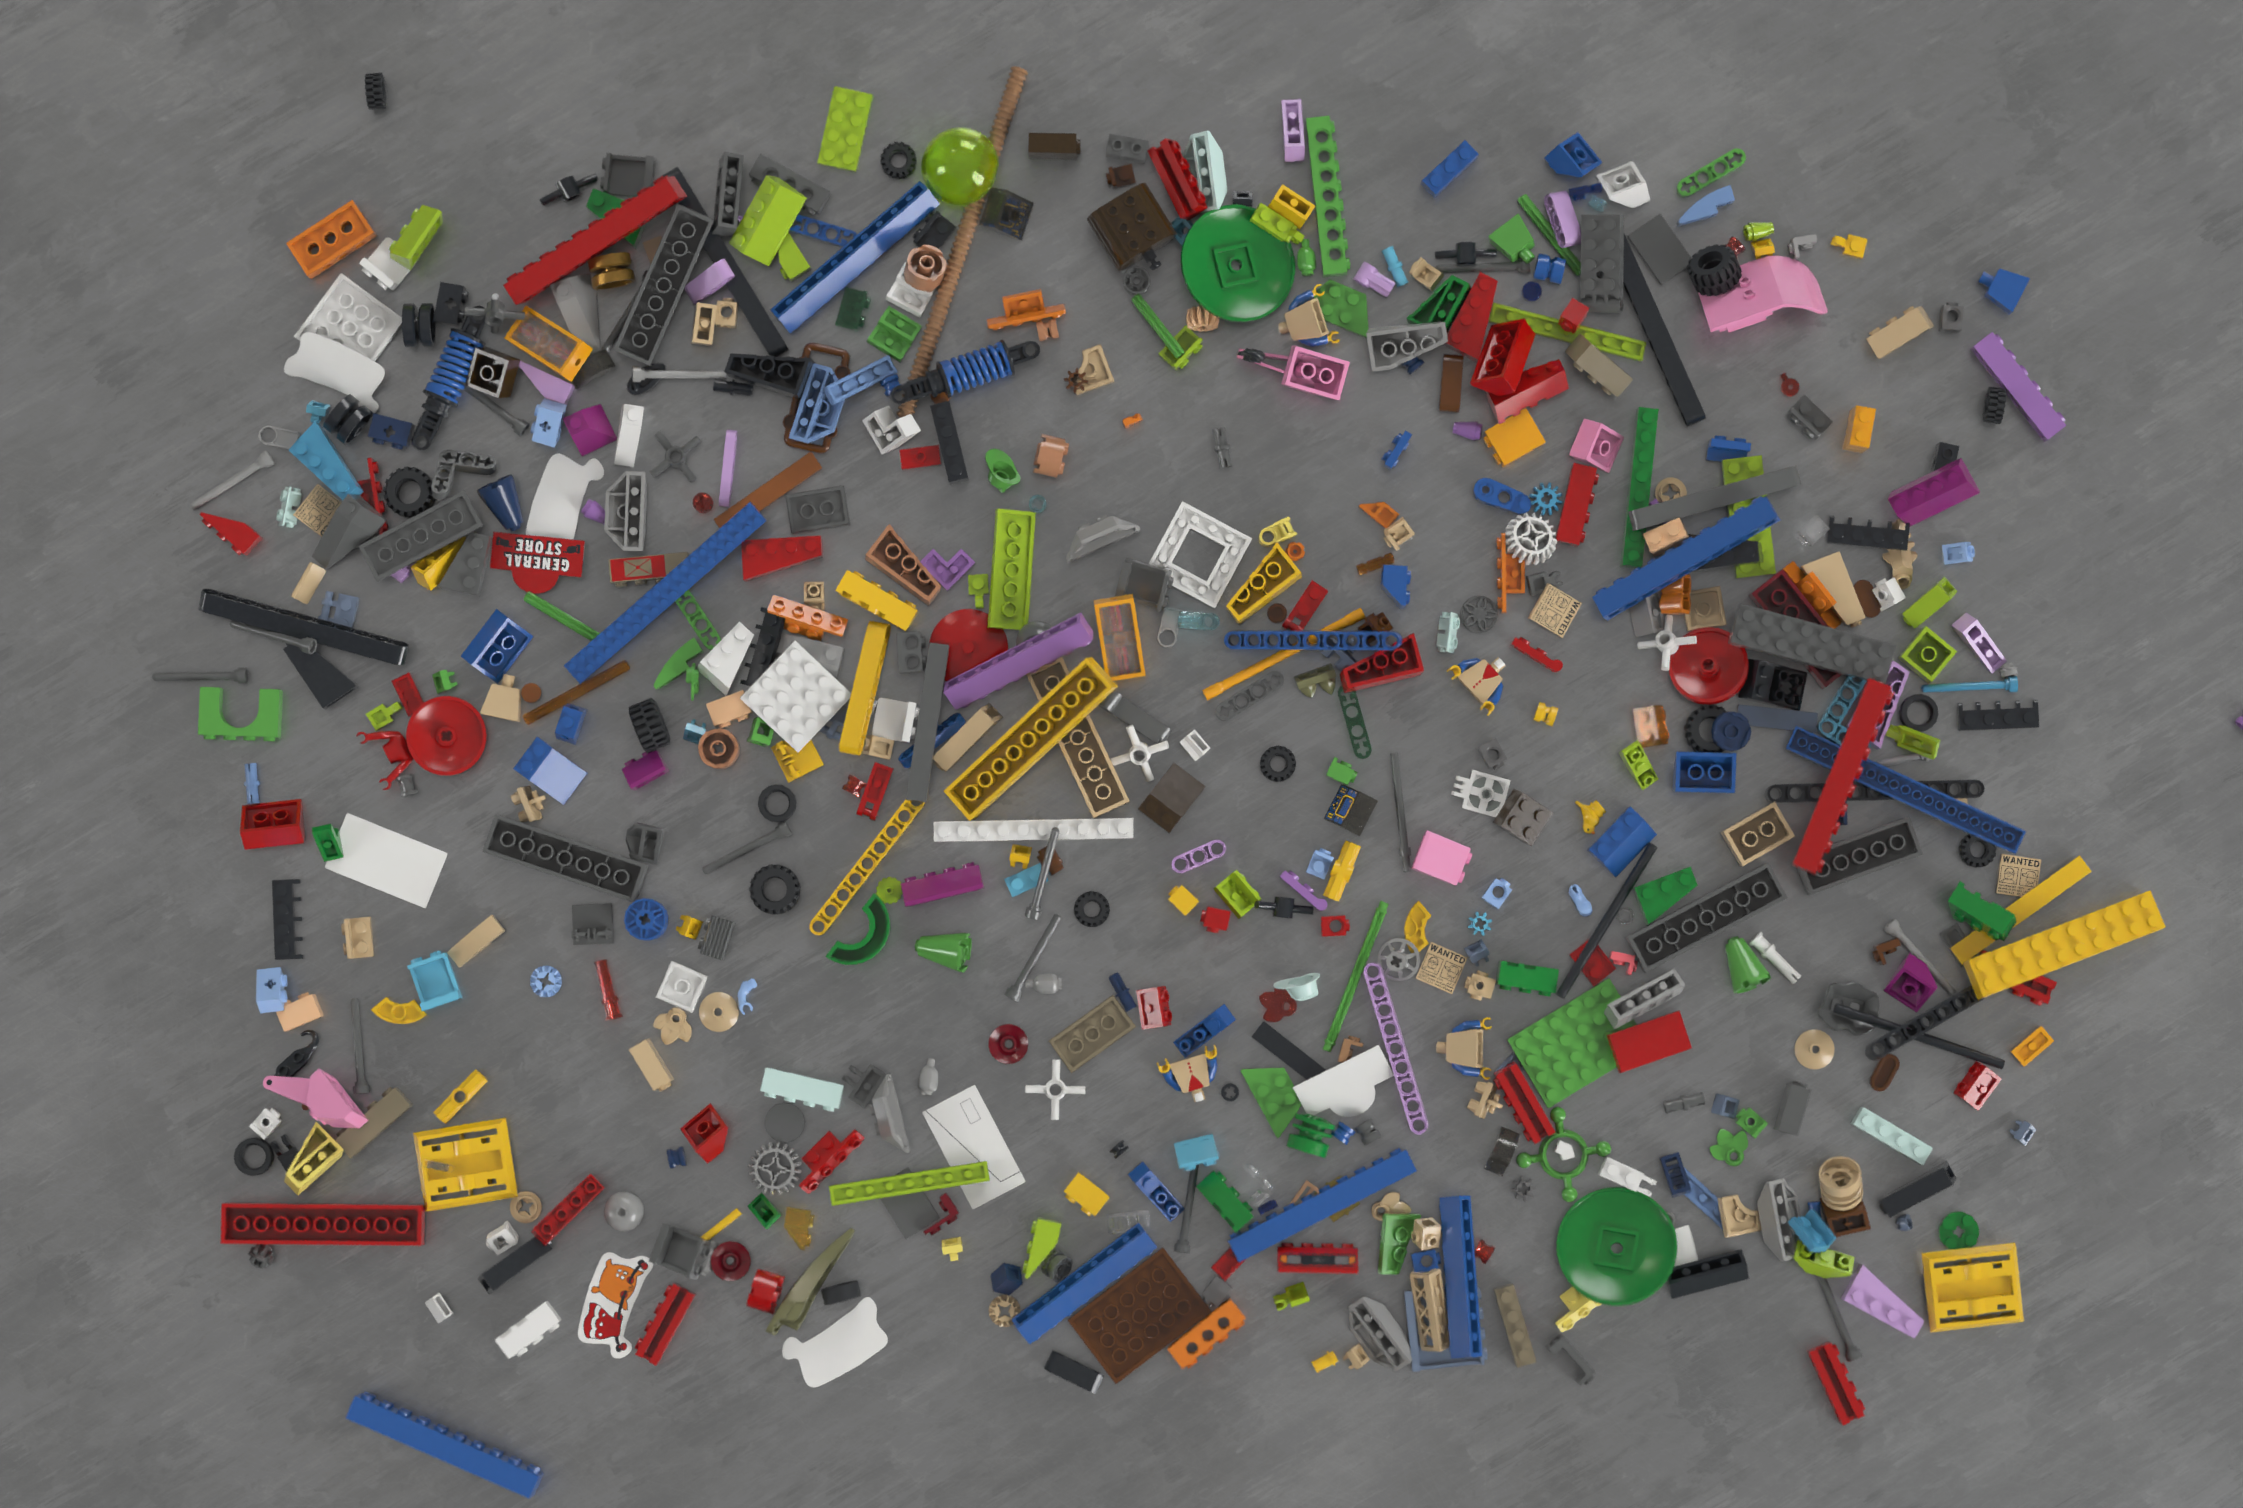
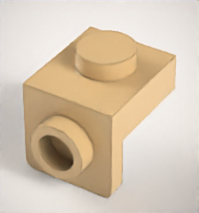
M1422 257L1412 265L1409 271L1414 280L1431 291L1435 289L1444 277L1442 272L1429 265Z
M1404 517L1384 529L1386 535L1384 537L1385 542L1390 548L1393 546L1396 551L1400 549V544L1415 535Z

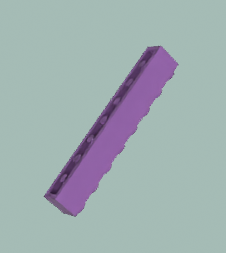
M1079 613L945 682L943 692L955 710L961 707L966 708L973 701L985 698L994 690L999 691L1006 684L1012 681L1017 682L1024 675L1036 672L1041 666L1052 664L1057 658L1063 655L1067 656L1079 647L1087 646L1093 640V630L1082 613Z

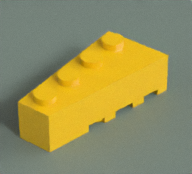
M1277 542L1269 554L1261 561L1257 569L1252 572L1245 584L1241 586L1226 605L1228 612L1239 625L1302 578L1300 570Z

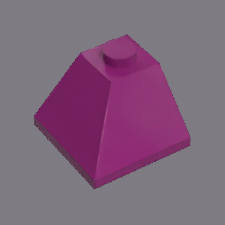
M601 404L579 410L563 418L582 457L617 440V436Z
M1909 953L1883 991L1917 1013L1938 986L1927 964Z

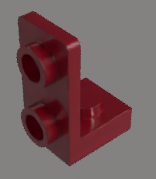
M947 1192L939 1197L941 1201L938 1203L944 1212L948 1211L950 1214L924 1230L925 1235L930 1233L932 1236L941 1230L940 1225L947 1222L949 1225L958 1219L956 1215L959 1213V1210Z

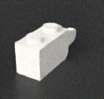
M1607 1156L1598 1172V1175L1635 1192H1641L1649 1197L1652 1193L1645 1188L1639 1187L1641 1180L1651 1185H1656L1657 1181L1644 1176V1173Z

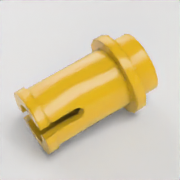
M1327 1351L1326 1355L1312 1361L1316 1372L1319 1373L1331 1365L1335 1366L1338 1359L1333 1351Z

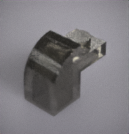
M606 349L588 356L572 380L576 390L584 387L594 378L603 376L615 367Z
M1502 1126L1484 1169L1503 1176L1513 1157L1520 1134Z

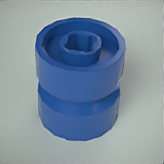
M1539 253L1533 279L1544 281L1548 278L1552 283L1561 284L1566 259L1559 257L1551 259L1550 255Z

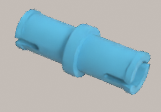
M1391 246L1382 250L1381 252L1388 264V272L1391 271L1396 286L1400 287L1407 284V278L1401 267L1403 264L1399 262L1394 247Z

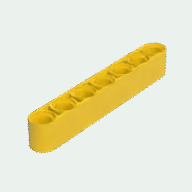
M869 621L840 738V752L859 756L862 753L890 637V624Z

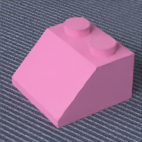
M1584 419L1569 455L1584 464L1610 473L1624 437L1602 423Z

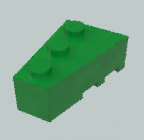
M593 188L586 207L597 218L604 219L606 212L613 208L622 207L620 203L624 200ZM646 224L623 239L637 249Z
M1960 881L1948 900L1952 917L1958 922L1963 923L1964 921L1970 924V927L1980 932L1982 930L1988 933L1987 935L1994 940L2000 939L2005 941L2016 923L2015 915L1993 901L1990 903L1980 898L1982 894L1977 891L1975 894L1969 892L1964 888L1965 884Z
M1501 960L1498 961L1495 984L1500 985L1499 989L1511 991V987L1519 988V992L1531 994V990L1539 991V995L1550 997L1551 993H1556L1559 969Z
M1213 1170L1196 1185V1188L1232 1229L1237 1232L1254 1217L1251 1213L1253 1208L1246 1201L1242 1203L1239 1200V1192L1233 1186L1229 1188L1224 1183L1227 1179L1220 1171L1216 1173Z

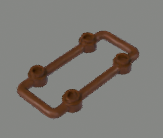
M808 343L803 349L802 357H799L810 358L811 350L842 357L841 364L836 367L834 372L838 380L851 374L848 368L850 355L841 348ZM792 397L789 414L783 419V426L785 427L784 442L794 448L817 453L827 452L830 448L831 440L838 433L837 427L834 433L824 437L822 445L806 444L789 439L800 399Z

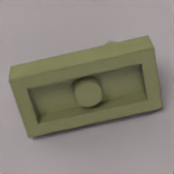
M1330 663L1294 676L1299 690L1304 695L1312 698L1315 694L1317 683L1325 692L1332 695L1335 689V677L1337 676Z

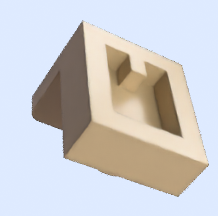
M866 735L861 754L890 760L894 740Z

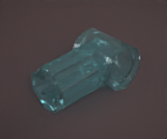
M1179 611L1177 623L1178 628L1210 631L1217 629L1220 620L1215 613ZM1206 617H1210L1212 619V625L1210 627L1206 626L1205 624Z

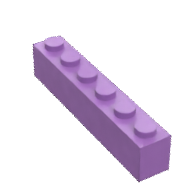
M1991 332L1973 346L1971 351L1998 385L2006 389V395L2044 442L2066 426L2064 423L2065 418L2060 412L2056 413L2051 407L2053 403L2047 396L2044 397L2040 393L2039 385L2034 380L2031 381L2028 378L2027 370L2022 365L2019 366L2013 352L2005 349L2002 345L2004 342L2001 337Z

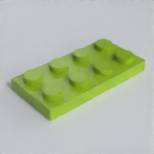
M834 86L817 164L852 172L857 171L873 94Z

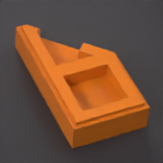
M1385 502L1359 505L1361 510L1385 529L1400 515Z

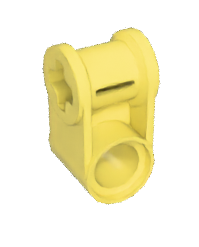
M1286 517L1264 528L1258 535V541L1263 547H1271L1276 542L1286 541L1298 534L1294 532L1290 524V517ZM1266 532L1270 533L1273 536V540L1265 542L1262 535Z

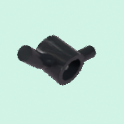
M593 174L578 181L575 180L574 176L563 178L556 183L558 190L541 198L540 202L544 206L562 197L564 202L572 201L582 195L579 188L598 181V177L596 174Z
M1474 242L1456 243V250L1435 251L1436 259L1456 258V264H1475L1476 257L1497 256L1496 249H1476V243Z
M1275 897L1274 903L1256 901L1254 904L1256 909L1273 910V917L1293 919V913L1313 915L1314 907L1294 905L1293 898Z

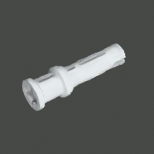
M1761 931L1750 940L1748 944L1750 946L1753 945L1761 953L1760 956L1762 958H1767L1791 984H1794L1797 981L1796 979L1801 977L1775 950V945L1773 943L1770 944L1763 937Z

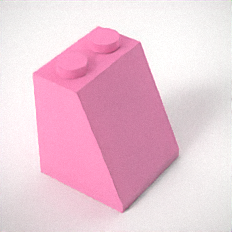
M1427 830L1424 833L1411 869L1457 886V883H1462L1465 872L1462 870L1464 865H1468L1471 860L1472 853H1469L1471 848Z

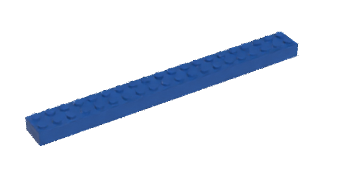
M750 501L564 664V667L581 684L763 525L767 519Z
M1796 726L1786 746V750L1831 770L1841 746ZM1870 759L1862 761L1860 766L1863 767V771L1859 780L1855 779L1854 781L2012 854H2016L2026 833L2025 830Z

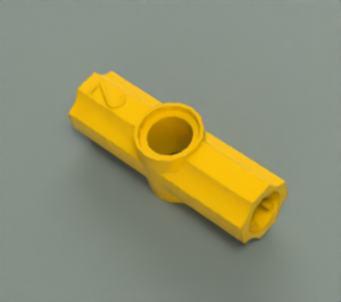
M1345 840L1340 855L1335 860L1329 876L1331 877L1323 896L1339 902L1345 885L1349 882L1354 870V863L1361 846Z
M475 1069L452 1091L434 1111V1114L446 1124L464 1105L469 1103L470 1099L488 1080ZM459 1091L465 1093L466 1097L463 1102H459L456 1099V1094Z

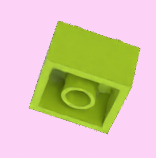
M1925 626L1900 654L1898 659L1924 681L1931 683L1957 651Z

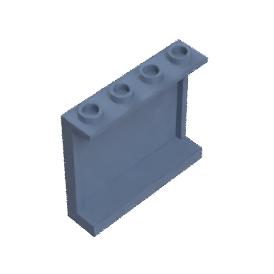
M1443 1286L1444 1295H1445V1302H1446V1306H1447L1446 1291H1445V1286ZM1479 1287L1477 1288L1478 1300H1481V1290ZM1412 1290L1403 1291L1408 1340L1412 1357V1372L1476 1364L1485 1365L1484 1360H1487L1488 1356L1487 1348H1483L1482 1340L1486 1339L1485 1329L1481 1328V1326L1482 1357L1451 1359L1449 1348L1441 1352L1422 1351ZM1421 1297V1304L1426 1308L1427 1302ZM1482 1307L1479 1308V1319H1480V1320H1483V1310H1482ZM1424 1316V1323L1429 1327L1430 1321ZM1427 1335V1345H1433L1432 1339Z

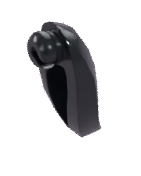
M652 363L650 366L642 367L645 370H666L663 363ZM631 376L627 383V390L633 395L643 394L654 388L662 378H645L641 382H632Z

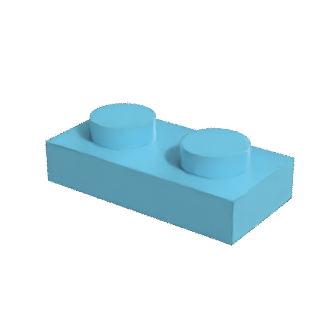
M1040 863L1004 879L1012 897L1037 886L1042 867Z

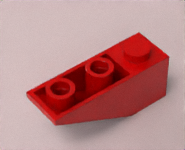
M203 512L199 514L203 517L202 522L210 529L213 526L218 531L216 535L224 542L226 540L233 544L231 548L239 555L243 553L247 556L263 539L246 523Z

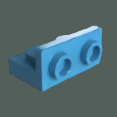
M1810 1209L1804 1217H1792L1788 1221V1224L1810 1252H1825L1836 1239L1835 1235L1814 1209Z

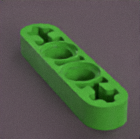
M1738 148L1733 149L1685 177L1678 183L1676 187L1677 193L1681 197H1690L1739 168L1746 160L1745 152ZM1734 153L1736 155L1740 154V163H1738V161H1734L1730 164L1732 168H1729V164L1727 161L1731 160L1734 157ZM1716 163H1722L1725 166L1723 173L1715 171L1714 166ZM1699 173L1707 174L1708 181L1706 183L1698 181L1697 176ZM1690 178H1693V181L1696 184V186H1698V188H1695V185H1693L1689 188V193H1687L1686 191L1682 192V184L1684 183L1685 185H1689L1690 183H1692V180Z
M688 589L684 596L686 598L690 596L691 599L685 600L682 605L679 603L683 601L681 597L675 602L704 646L712 650L715 646H708V637L705 635L702 638L701 634H705L712 629L713 632L709 634L713 638L717 637L716 644L721 641V637ZM688 603L696 605V611L693 614H688L685 611V606ZM704 619L707 622L705 630H698L696 628L698 620Z

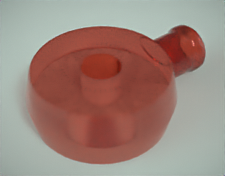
M1786 373L1781 374L1780 377L1783 380L1781 391L1786 396H1795L1800 389L1798 381L1794 378H1788Z

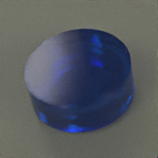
M1534 281L1527 282L1522 288V296L1529 302L1537 301L1542 294L1541 286Z

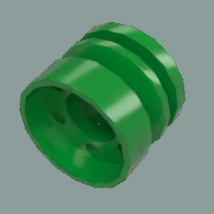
M1296 1113L1295 1119L1303 1122L1302 1125L1293 1123L1292 1126L1300 1130L1299 1134L1290 1133L1286 1146L1326 1158L1329 1145L1322 1142V1138H1332L1333 1135L1324 1131L1325 1128L1334 1130L1335 1125L1326 1119L1314 1115Z

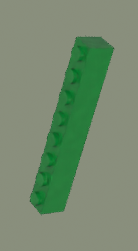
M1638 407L1636 410L1620 567L1638 568L1643 565L1645 546L1643 533H1646V528L1633 531L1628 512L1649 506L1659 409Z

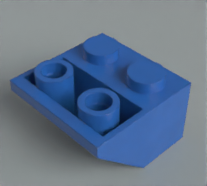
M1383 565L1381 589L1399 609H1404L1406 604L1410 602V591H1406L1407 584L1409 585L1411 582V571H1407L1408 566Z

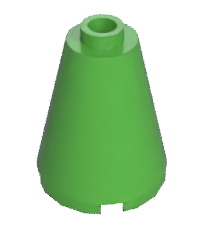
M970 933L921 936L919 940H916L915 951H917L918 956L963 973L968 967L964 965L965 961L970 960L972 939L968 938Z
M1735 936L1727 940L1728 944L1725 945L1734 993L1740 994L1757 988L1756 986L1760 982L1763 985L1771 980L1769 972L1744 938Z

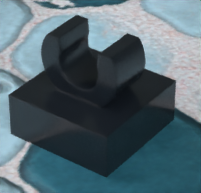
M1233 191V205L1252 206L1253 192Z

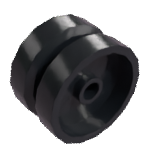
M414 303L403 305L402 334L405 347H416L419 343V338L423 347H434L436 323L433 321L435 310L432 303H422L419 307V312Z
M351 394L347 395L335 406L323 424V427L331 434L338 432L337 439L344 445L352 442L361 433L373 415V412L366 406L358 407L359 400Z

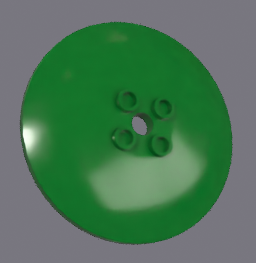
M1245 205L1221 206L1218 210H1210L1205 213L1189 229L1181 250L1182 275L1193 298L1209 313L1232 322H1251L1274 312L1287 298L1295 277V257L1290 241L1282 242L1252 223L1250 219L1256 209ZM1232 261L1239 263V270H1234L1231 267Z
M1604 1188L1582 1197L1568 1210L1561 1222L1557 1235V1257L1567 1281L1584 1297L1604 1305L1626 1306L1639 1303L1651 1297L1666 1283L1673 1271L1677 1258V1237L1671 1219L1655 1200L1641 1192H1635L1628 1188ZM1614 1244H1620L1623 1250L1616 1254L1612 1252L1611 1247Z

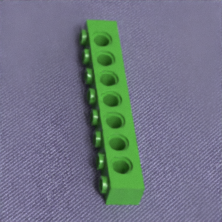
M1330 116L1306 118L1305 123L1323 278L1347 275V270L1350 269V259L1345 257V250H1348L1347 238H1343L1346 223L1345 218L1341 219L1340 212L1344 211L1343 199H1339L1338 191H1342L1341 180H1337L1336 172H1339V162L1334 159V152H1337L1336 140L1332 141V133H1335L1334 121H1330ZM1323 133L1327 136V140L1319 142L1316 136ZM1321 153H1326L1329 156V160L1322 162L1318 156ZM1327 172L1332 178L1326 182L1321 179L1320 175ZM1331 192L1334 198L1331 201H1326L1323 198V194ZM1329 211L1334 212L1336 218L1332 221L1325 218V214ZM1335 231L1338 234V238L1330 240L1327 237V233ZM1331 251H1338L1340 258L1337 260L1331 259L1329 256Z

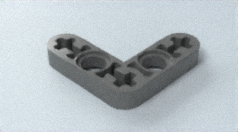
M455 450L442 451L438 458L431 485L433 498L437 500L448 498L455 471L491 475L496 471V459L493 456ZM471 460L473 461V463L471 465H465L463 464V461ZM443 472L450 474L446 478L439 476V474ZM440 484L443 485L441 492H439Z

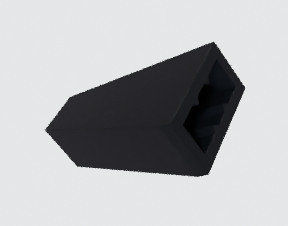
M286 643L287 647L283 650L323 709L329 708L359 688L354 681L316 650L313 654H307L299 647Z
M1945 1161L1884 1195L1880 1199L1881 1203L1879 1206L1882 1212L1888 1214L1889 1218L1952 1186L1957 1178L1949 1163Z
M536 1237L532 1238L481 1274L478 1280L490 1295L552 1250V1242L550 1241L544 1246Z

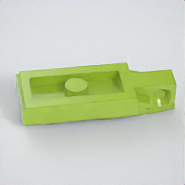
M1263 203L1257 206L1250 219L1252 223L1282 242H1289L1291 240L1298 245L1305 236L1296 230L1297 226L1293 225L1294 223Z
M1890 724L1885 736L1895 739L1894 742L1897 743V746L1930 759L1936 758L1940 739L1903 725L1895 726Z

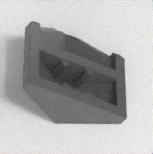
M637 822L627 829L625 841L630 852V858L657 865L663 843V828Z

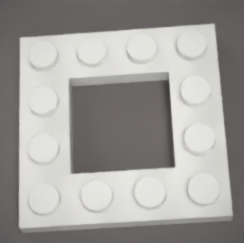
M1182 501L1149 564L1171 570V577H1174L1172 585L1174 588L1215 609L1252 538ZM1190 529L1225 547L1207 581L1172 563Z

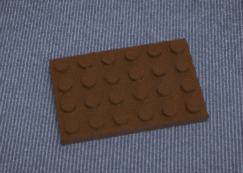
M1162 1247L1069 1318L1068 1322L1114 1383L1117 1384L1212 1311Z

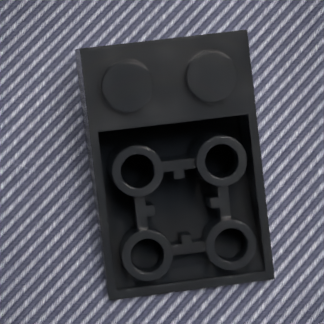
M1748 659V676L1739 691L1738 698L1800 711L1808 672L1759 659Z

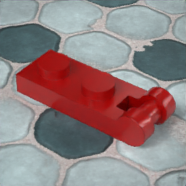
M1312 580L1282 627L1286 630L1287 628L1290 630H1303L1328 593V590ZM1295 617L1301 621L1299 626L1292 622Z
M1515 637L1510 646L1552 672H1559L1563 667V663L1560 660H1551L1546 656L1547 652L1538 647L1535 650L1529 646L1530 642L1523 637L1519 639Z
M877 762L874 763L856 815H865L870 817V820H876L894 768ZM867 802L874 804L873 809L866 808Z

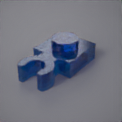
M1601 183L1568 189L1567 193L1570 199L1577 202L1585 200V196L1601 193L1603 189Z

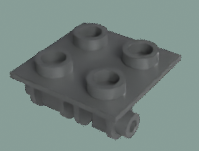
M612 903L572 905L573 945L613 943Z

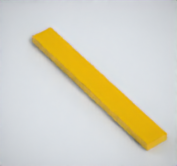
M2080 855L2005 908L2015 915L2016 923L2014 927L2092 872ZM1974 930L1950 947V950L1958 961L1963 964V962L1971 959L1996 940L1990 938L1987 935L1988 933L1982 930L1980 932Z

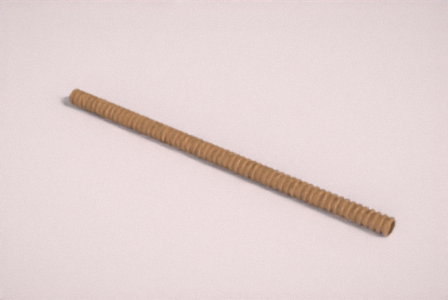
M1011 67L1012 73H1009L1008 84H1005L1006 90H1003L1004 96H1001L1002 102H999L1000 107L997 108L998 113L995 114L997 118L993 120L995 124L991 126L993 130L989 132L991 136L987 138L989 142L985 144L987 148L983 150L985 154H982L983 160H980L981 166H978L979 172H976L977 178H974L975 183L972 184L973 189L970 190L971 195L968 196L969 201L966 202L967 207L964 208L965 213L962 214L964 217L960 220L962 223L958 226L960 229L956 232L958 235L954 238L956 241L952 244L954 247L951 248L950 259H947L948 265L946 266L942 283L939 285L940 289H937L938 294L935 295L936 300L933 301L934 306L931 307L932 312L929 313L930 318L927 319L928 324L925 325L927 328L923 331L925 334L921 337L923 340L919 343L921 346L917 349L919 352L915 355L917 358L914 359L915 364L912 365L913 370L910 371L911 376H908V380L925 376V371L931 366L930 361L933 360L931 357L935 354L933 351L937 348L935 345L939 342L937 339L941 336L939 333L942 332L941 327L944 326L943 321L946 320L945 315L948 314L949 303H952L951 297H954L953 291H956L957 279H960L959 274L962 273L960 269L964 267L962 263L966 261L964 257L968 255L966 251L970 249L968 245L972 243L970 239L974 237L972 233L976 231L974 227H977L976 221H979L978 215H981L980 209H983L982 203H985L986 192H989L988 186H991L990 180H993L992 174H995L994 169L997 168L995 164L999 162L997 158L1001 156L999 152L1003 150L1001 146L1005 144L1003 140L1007 138L1005 134L1009 132L1007 128H1010L1009 122H1012L1011 116H1014L1013 110H1016L1015 104H1018L1017 99L1020 98L1019 93L1022 92L1021 87L1024 86L1023 81L1026 80L1025 75L1028 74L1023 68ZM919 399L902 403L901 406H898L899 412H896V415L902 418L909 414H915L914 408H917L916 402H919Z

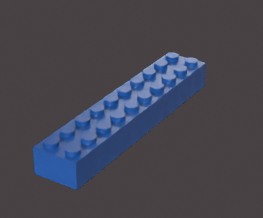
M365 1391V1393H360L354 1397L346 1419L530 1499L535 1495L544 1472L540 1471L541 1468L531 1463L529 1465L523 1464L522 1459L513 1455L507 1457L503 1455L504 1451L494 1447L489 1449L485 1447L486 1444L476 1439L474 1441L468 1440L467 1435L458 1431L452 1433L448 1431L449 1427L438 1423V1425L430 1423L431 1420L421 1415L419 1417L413 1416L411 1410L403 1407L397 1409L393 1407L394 1403L385 1399L379 1401L375 1399L376 1395Z

